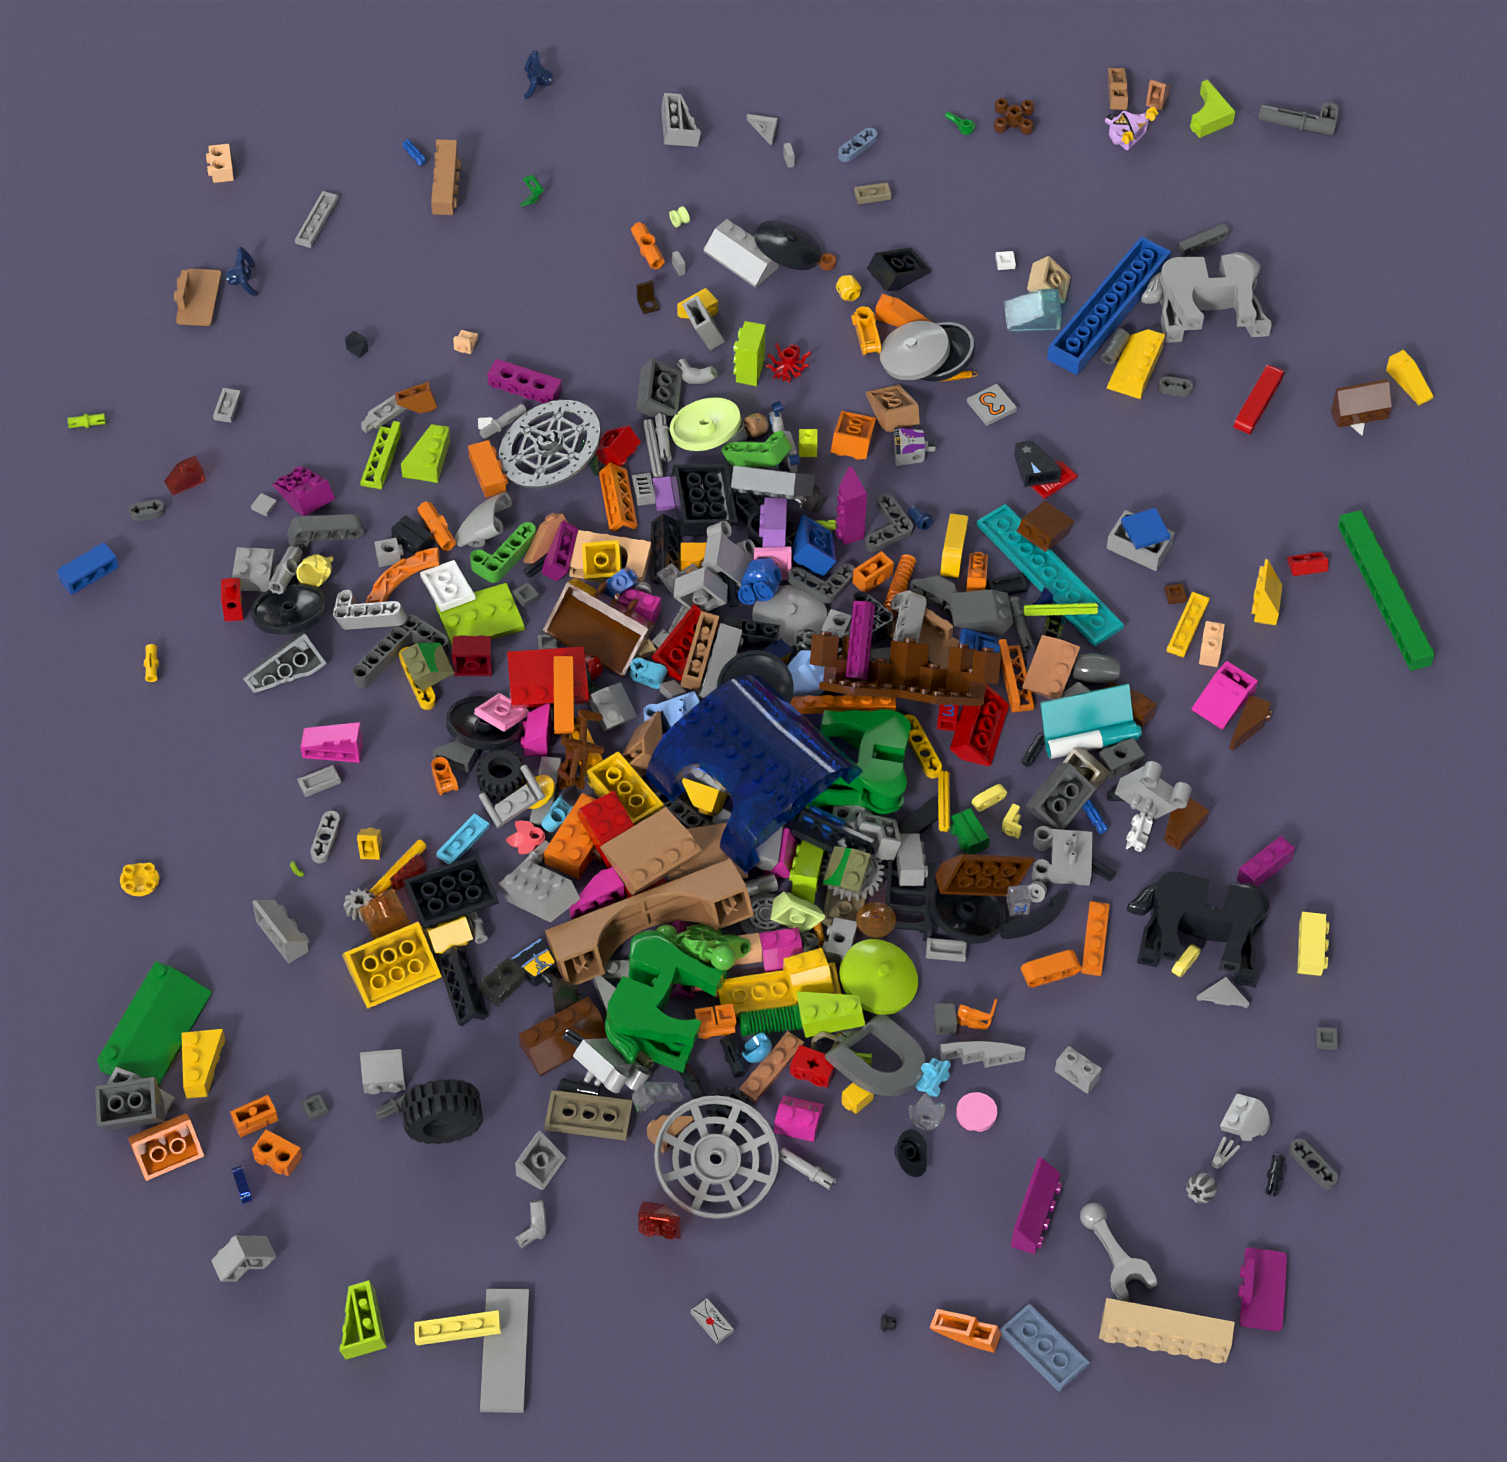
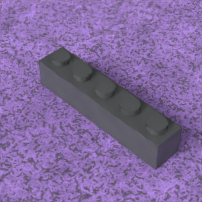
M1224 223L1217 225L1212 229L1180 241L1177 251L1182 257H1185L1228 238L1230 230Z

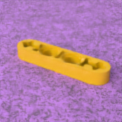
M404 647V648H402V649L400 650V652H402L403 650H405V649H407V648H409V647ZM399 652L400 663L419 706L425 710L434 708L436 698L432 687L430 686L423 691L416 687V683L413 681L406 663ZM424 694H426L428 700H430L429 702L424 700Z
M910 714L905 715L910 724H912L908 744L925 775L929 778H937L939 772L942 771V764L917 718ZM920 736L922 741L915 742L912 740V737ZM925 750L928 751L930 755L928 757H923L920 755V752ZM929 762H931L932 767H933L934 769H936V771H934L933 769H930V763H929Z

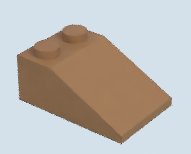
M899 384L866 392V397L880 426L886 432H894L895 427L911 428L914 425L920 424L917 402Z

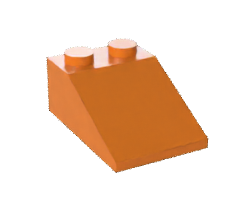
M841 411L834 431L831 452L838 456H851L857 460L866 459L876 418Z

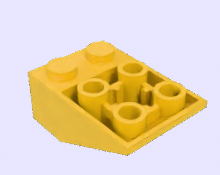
M1265 559L1264 566H1260L1251 614H1255L1254 622L1276 625L1279 616L1282 583L1268 559Z

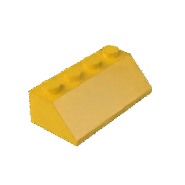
M1147 329L1130 335L1107 385V389L1141 399L1163 349L1165 334Z
M619 752L587 770V783L599 797L615 791L634 826L664 807L660 799Z

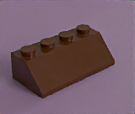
M589 996L518 1034L519 1046L539 1076L574 1058L573 1055L577 1047L562 1038L568 1028L586 1039L608 1038L600 1012Z

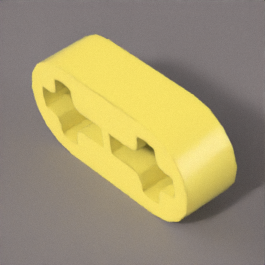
M997 784L978 794L971 803L980 812L1004 799L1007 791L1001 784Z
M1191 944L1179 958V962L1175 963L1172 973L1181 978L1198 958L1201 949Z

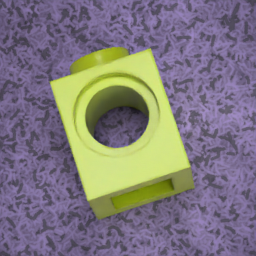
M799 429V457H817V429Z

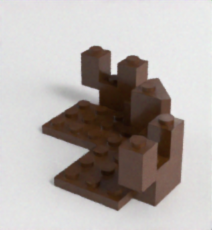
M820 631V634H812L810 664L825 666L823 682H819V689L853 696L904 698L932 704L984 705L986 683L998 684L1001 653L993 652L994 648L982 647V651H978L977 649L969 648V644L958 643V647L950 646L948 668H940V664L929 663L928 666L930 644L915 642L916 639L904 638V641L891 640L889 662H886L887 659L875 658V661L869 660L867 680L846 677L850 636H843L841 655H837L839 636H833L831 631Z

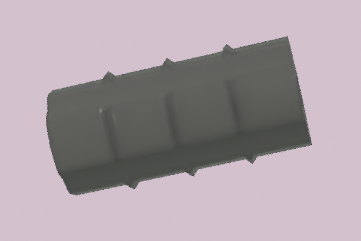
M1119 328L1114 332L1100 356L1103 362L1109 365L1115 363L1130 338L1129 333Z

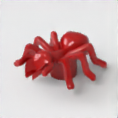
M775 343L779 358L782 361H776L773 355L767 354L774 365H780L774 368L773 365L766 364V367L770 368L772 372L780 370L775 373L773 379L777 377L779 380L782 377V381H787V378H789L788 383H790L791 376L788 371L790 370L795 378L801 376V373L795 372L792 367L801 372L805 367H809V364L803 363L806 357L811 355V352L809 351L804 354L802 360H799L800 348L798 345H789L781 352L779 344Z

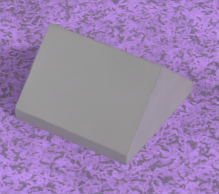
M538 1131L515 1162L516 1176L540 1190H544L566 1157L541 1131Z

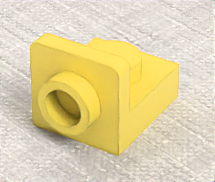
M1014 803L1003 820L1001 831L1010 837L1019 838L1022 826L1018 824L1021 815H1019L1020 806Z

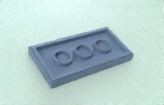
M1030 1303L999 1329L1001 1336L1058 1392L1065 1388L1090 1364Z

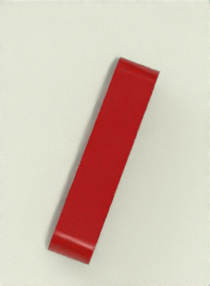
M1267 364L1239 412L1233 426L1234 429L1251 435L1280 385L1285 373L1284 370Z

